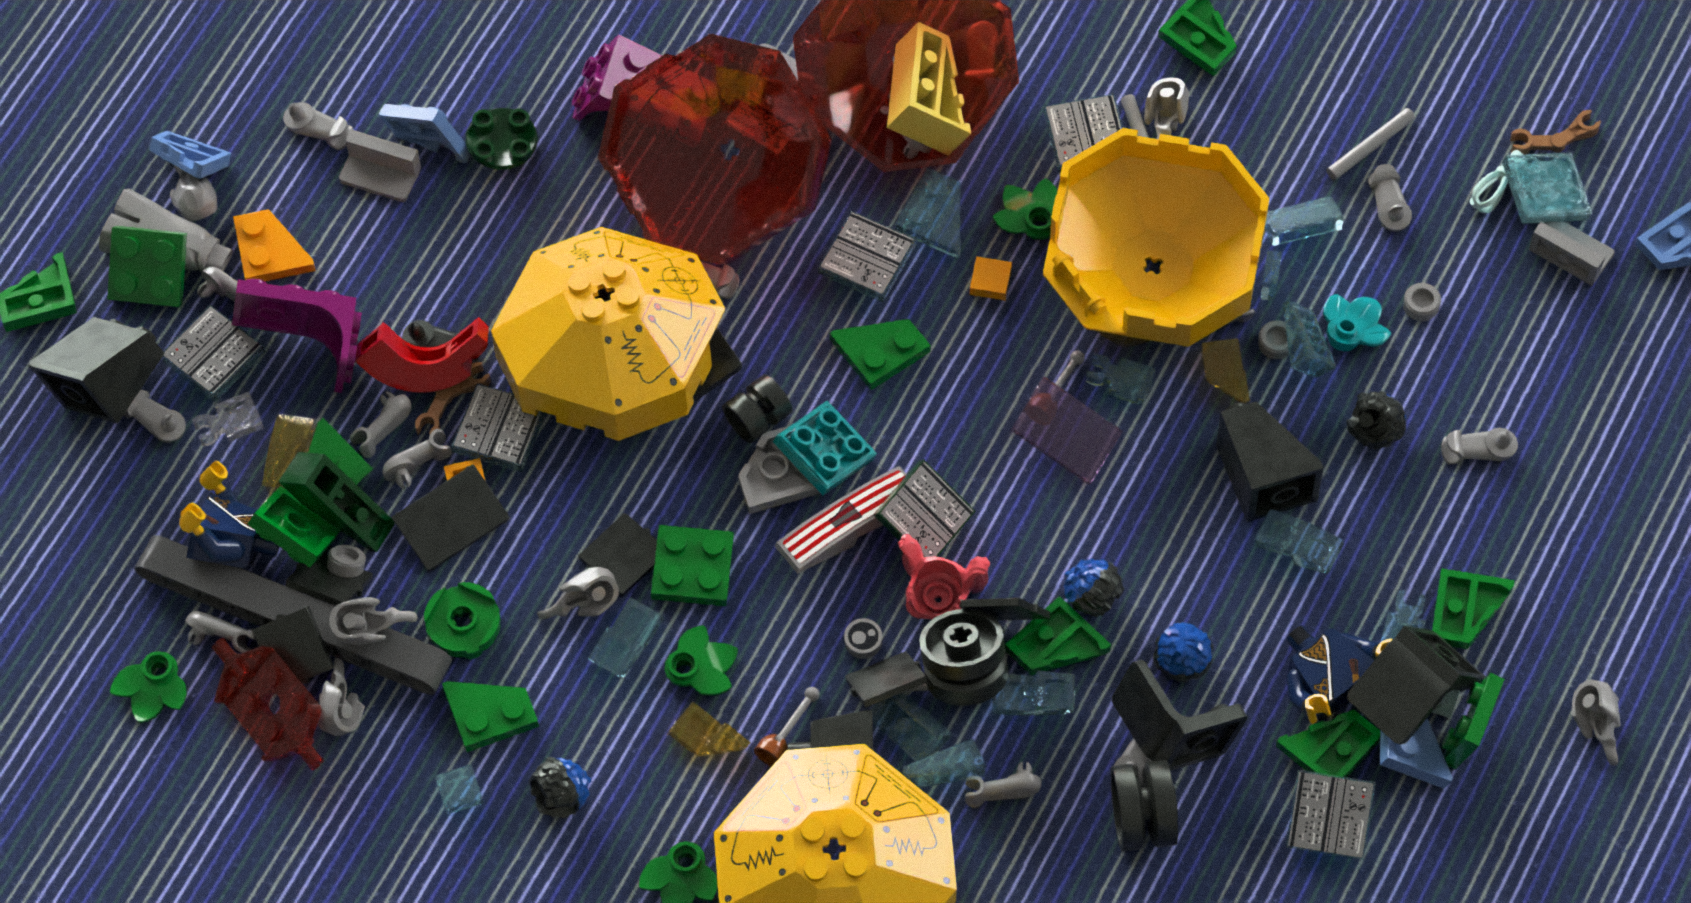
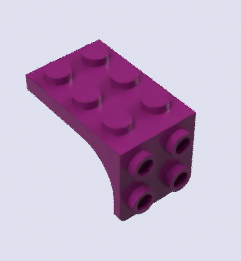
M618 35L609 44L604 43L595 57L590 56L586 61L581 74L585 77L583 86L577 89L572 100V106L575 107L572 118L580 121L591 112L610 111L635 119L649 98L647 96H651L658 87L665 86L667 88H659L652 98L648 100L637 117V121L651 128L655 123L657 131H660L664 125L665 134L671 127V137L678 126L679 136L687 139L677 137V131L674 139L692 148H696L701 143L710 115V111H706L711 109L713 104L709 105L705 102L707 95L697 72L689 68L685 70L687 68L685 66L674 72L683 65L675 64L676 62ZM682 71V73H680L679 75L675 76L674 78L670 79L665 83L666 80ZM671 73L670 76L666 77L665 79H663V80H661V81H659L658 83L655 84V82H657L658 80L662 79L663 77H665V76H667V75H669V74ZM700 74L707 94L714 102L716 96L715 81ZM635 94L637 95L638 99L636 101H632L630 99V96ZM676 94L690 102L692 105H699L701 107V111L695 112L693 110V106H691L689 103L678 97ZM684 120H690L691 124L689 126H685L683 123Z
M238 279L232 325L316 339L323 343L335 358L337 376L334 392L342 393L343 383H351L362 312L355 311L356 297L343 296L332 290L321 292L304 290L302 287L293 284L278 286L267 284L260 279Z

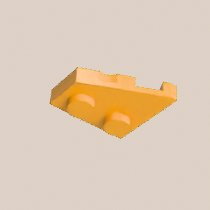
M269 209L233 216L245 280L260 279L270 281L316 271L314 261Z

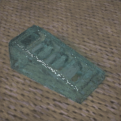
M1289 300L1284 302L1283 310L1291 368L1315 378L1335 369L1333 356L1314 311Z
M969 739L904 766L902 775L919 788L963 782L969 776L984 778L986 765L974 739Z

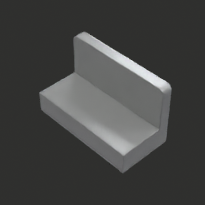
M351 129L346 139L349 156L339 175L340 183L399 202H406L421 170L418 150Z
M1562 220L1548 221L1546 224L1540 222L1533 232L1529 248L1533 253L1591 286L1596 282L1614 255L1612 248Z

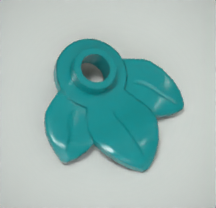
M1338 294L1330 296L1323 308V316L1329 323L1326 333L1330 345L1339 351H1351L1359 344L1375 347L1385 343L1390 338L1391 332L1378 324L1382 312L1380 303L1369 297L1356 298L1349 303Z

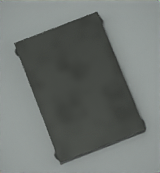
M473 464L467 466L465 470L400 512H396L392 519L427 571L430 572L502 524H506L510 520V516Z

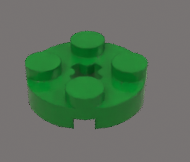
M470 582L458 583V586L447 590L446 587L438 590L428 601L424 612L428 639L432 642L433 646L443 650L452 657H464L466 659L479 657L484 650L494 643L501 628L500 611L492 594L484 587ZM465 613H469L471 623L467 626L458 627L453 618L455 616L462 617Z

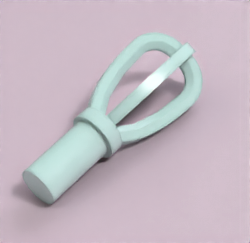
M1514 150L1501 166L1497 167L1494 172L1487 174L1477 183L1470 199V204L1473 208H1477L1481 213H1490L1495 209L1504 194L1507 183H1509L1504 164L1523 163L1525 160L1523 153ZM1498 180L1500 185L1494 195L1487 201L1480 202L1479 196Z

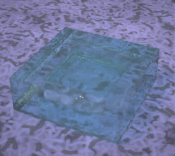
M1267 250L1261 300L1273 301L1276 297L1282 256L1279 251Z
M472 764L435 776L447 815L484 803Z

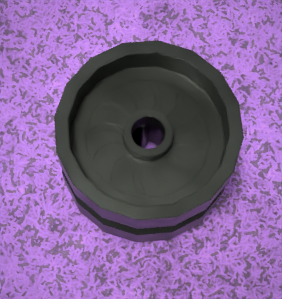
M965 608L952 610L934 617L923 628L919 641L927 679L926 684L927 689L936 699L946 704L958 706L980 704L995 697L1005 687L1009 671L1002 626L994 616L981 610Z
M1167 760L1151 761L1145 764L1142 770L1143 787L1140 786L1138 773L1132 764L1112 766L1110 772L1112 805L1121 852L1143 848L1146 839L1145 824L1148 826L1150 839L1156 848L1177 845V800Z

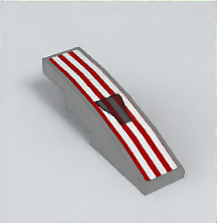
M898 466L870 480L807 519L777 541L775 548L798 574L854 547L858 537L883 525L873 514L907 474Z

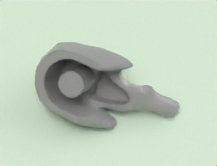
M1163 78L1156 81L1146 98L1144 122L1149 125L1155 119L1154 126L1157 132V139H1159L1160 134L1171 136V129L1176 131L1178 122L1182 124L1188 111L1189 91L1184 82L1178 78Z
M174 165L180 178L176 190L171 189L170 198L179 214L188 221H196L216 212L217 197L210 181L207 178L199 180Z
M590 567L576 574L559 588L560 591H563L559 600L547 610L539 611L537 615L541 619H548L555 615L566 616L571 609L579 606L578 616H599L616 601L619 595V587L613 573L605 568Z
M372 597L357 598L336 605L331 611L329 625L333 635L340 642L362 645L385 640V635L377 633L397 622H416L417 614L412 611H399L394 607L386 611H376L375 608L380 603V600Z
M339 658L334 659L330 683L325 681L322 693L319 694L320 705L315 710L316 722L319 728L324 732L340 737L357 728L365 706L359 701L356 693H349L346 699L347 683L344 674V663Z
M1592 679L1586 680L1578 686L1573 694V718L1585 738L1591 739L1592 730L1594 729L1596 738L1603 745L1610 765L1615 766L1618 764L1614 729L1621 726L1618 707L1619 698L1608 683Z

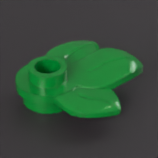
M1044 178L1037 184L1033 193L1006 184L1003 192V205L1005 209L995 213L993 219L1002 230L1008 233H1025L1030 238L1036 240L1047 239L1050 237L1051 216L1058 191L1047 178ZM1038 221H1041V222L1045 223L1046 225H1044V226H1036V225H1034V223H1035V222H1038Z
M704 625L691 628L679 638L677 651L670 654L666 659L664 666L665 675L672 684L680 687L691 686L702 695L712 696L726 693L732 688V685L724 673L733 666L738 655V649L725 643L709 642L708 632ZM682 665H686L691 668V670L688 673L681 674L677 671V669Z
M155 651L148 654L141 664L124 667L114 679L110 693L118 697L131 698L132 712L136 721L144 723L155 719L161 713L164 706L173 710H180L186 700L187 688L186 684L178 676V665L174 657L166 652ZM159 667L166 669L162 675H153L154 671Z
M685 841L675 844L669 850L667 856L653 858L646 864L639 879V888L647 891H661L662 903H693L695 897L705 901H713L718 883L715 873L705 865V854L700 846L693 842ZM689 857L693 860V863L689 867H682L679 864L680 860Z

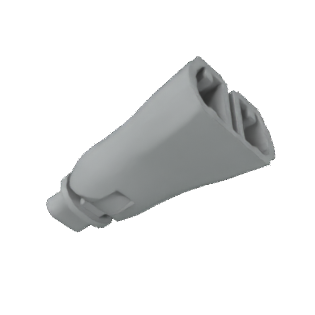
M129 188L124 189L114 208L115 214L112 213L108 217L102 228L99 240L100 251L110 254L113 226L187 233L185 270L198 271L199 269L202 272L207 267H216L224 272L233 253L232 249L220 245V239L212 237L203 227L177 216Z

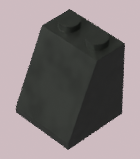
M93 317L32 359L29 367L64 408L118 424L165 353L155 342V335L148 329L141 326L132 328L116 319L107 321Z
M1255 401L1249 404L1236 403L1220 413L1216 446L1247 522L1318 501L1324 469L1322 462L1258 402Z

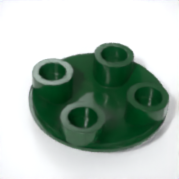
M520 108L478 110L474 113L472 122L466 131V146L470 155L478 163L491 169L507 170L518 167L529 160L537 147L538 136L536 128L530 120L527 111Z

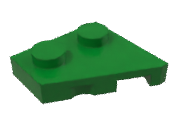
M63 252L52 257L53 264L39 274L33 270L24 276L18 284L10 286L0 293V314L6 332L77 313Z
M910 319L838 329L829 333L830 341L870 390H873L931 352V345Z
M450 681L442 683L466 752L539 727L526 688Z

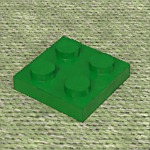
M113 226L111 231L107 300L173 307L182 306L187 233Z
M281 486L263 503L248 522V525L255 529L261 538L272 541L284 549L294 561L304 563L309 568L332 544L341 531L302 505L291 493Z
M659 525L651 600L727 606L734 532Z

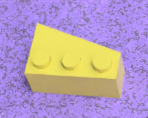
M918 22L896 44L887 128L949 156L971 134L969 123H964L961 107L965 103L963 94L957 93L954 78L958 73L948 35Z

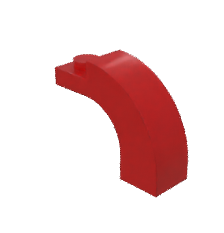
M478 317L445 344L436 347H419L403 340L383 322L357 344L355 362L376 380L399 390L434 392L447 389L471 376L472 359L478 358L488 346L489 326Z

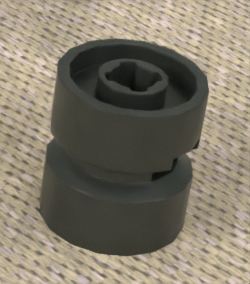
M763 374L747 386V394L739 392L722 405L723 413L729 424L748 443L754 442L763 433H766L768 431V423L776 425L793 412L792 405L785 392L774 379L766 374Z

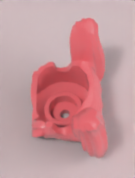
M909 534L903 535L898 542L899 549L903 552V566L908 575L911 576L906 589V609L915 618L932 620L934 617L947 611L962 609L960 607L961 600H967L970 594L982 592L988 584L990 561L987 557L977 556L969 562L967 568H963L958 563L942 557H924L920 544ZM936 598H941L942 601H941V602H936L935 599H936Z

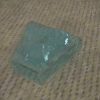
M928 168L895 223V231L958 259L960 255V181Z

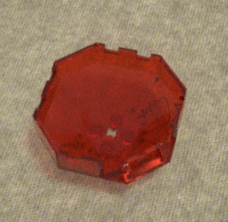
M820 0L793 35L801 107L803 106L808 114L811 116L813 114L817 121L883 172L957 163L970 143L981 132L998 107L1019 83L1011 9L1000 0ZM918 22L948 35L951 42L958 73L954 80L957 93L963 94L965 104L961 107L964 123H969L971 134L949 156L932 148L930 153L919 151L916 157L907 159L903 152L908 142L902 134L887 128L888 115L880 111L882 106L889 107L890 98L888 95L891 93L894 66L892 57L895 56L896 44Z
M709 34L677 55L664 54L645 66L646 69L630 79L626 78L614 86L598 159L603 168L609 171L618 187L616 190L644 231L642 235L645 240L697 254L700 260L716 264H730L815 211L832 138L780 50ZM730 139L735 141L734 146L740 149L739 154L732 155L730 160H726V153L721 151L722 144L728 145Z

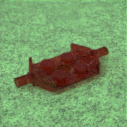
M225 638L216 641L215 644L217 645H213L212 650L224 662V669L222 670L214 701L215 703L225 704L267 756L263 755L261 759L263 761H277L297 754L306 762L310 770H315L321 766L320 764L324 762V759L313 748L314 740L312 738L322 707L272 647L261 646L241 654H236ZM274 694L280 699V709L276 714H273L269 708L270 699Z

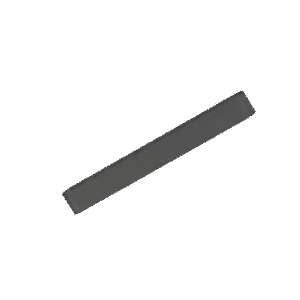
M159 535L151 537L134 567L138 575L151 583L259 627L276 620L278 614L286 616L309 606L329 655L428 695L436 693L452 662V658L443 650L390 628L377 633L386 636L385 640L381 642L362 645L340 642L333 635L329 625V617L335 606L239 567L186 558L187 546Z

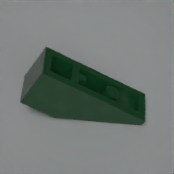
M298 452L279 480V483L302 505L372 552L379 550L395 525L393 519L325 454Z

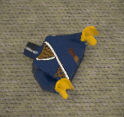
M214 461L201 474L200 483L205 489L214 490L216 494L209 493L202 508L195 503H189L180 514V528L187 533H191L186 558L246 568L249 566L255 552L276 557L279 546L272 541L261 538L256 530L248 525V522L258 509L239 503L230 487H225L221 483L228 476L225 466L219 461Z
M1303 625L1297 627L1286 638L1287 643L1297 652L1290 659L1289 673L1286 677L1291 704L1306 713L1310 723L1314 724L1318 720L1320 722L1324 721L1349 701L1347 695L1350 689L1393 639H1386L1378 643L1351 634L1339 633L1333 628L1326 630L1315 639Z

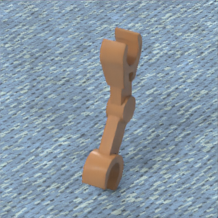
M1585 110L1575 118L1566 130L1554 135H1532L1525 129H1516L1511 133L1510 141L1522 140L1526 144H1513L1511 153L1514 150H1518L1525 156L1531 150L1562 152L1567 145L1574 141L1595 136L1599 131L1601 121L1599 120L1593 126L1584 125L1583 122L1590 119L1592 110Z
M482 362L472 363L471 376L464 381L447 389L436 391V396L428 412L419 415L415 421L417 435L420 434L422 427L428 423L434 425L429 434L435 429H441L439 420L453 398L462 393L476 391L478 385L483 387L489 386L491 382L489 373L480 379L473 378V375L483 371Z

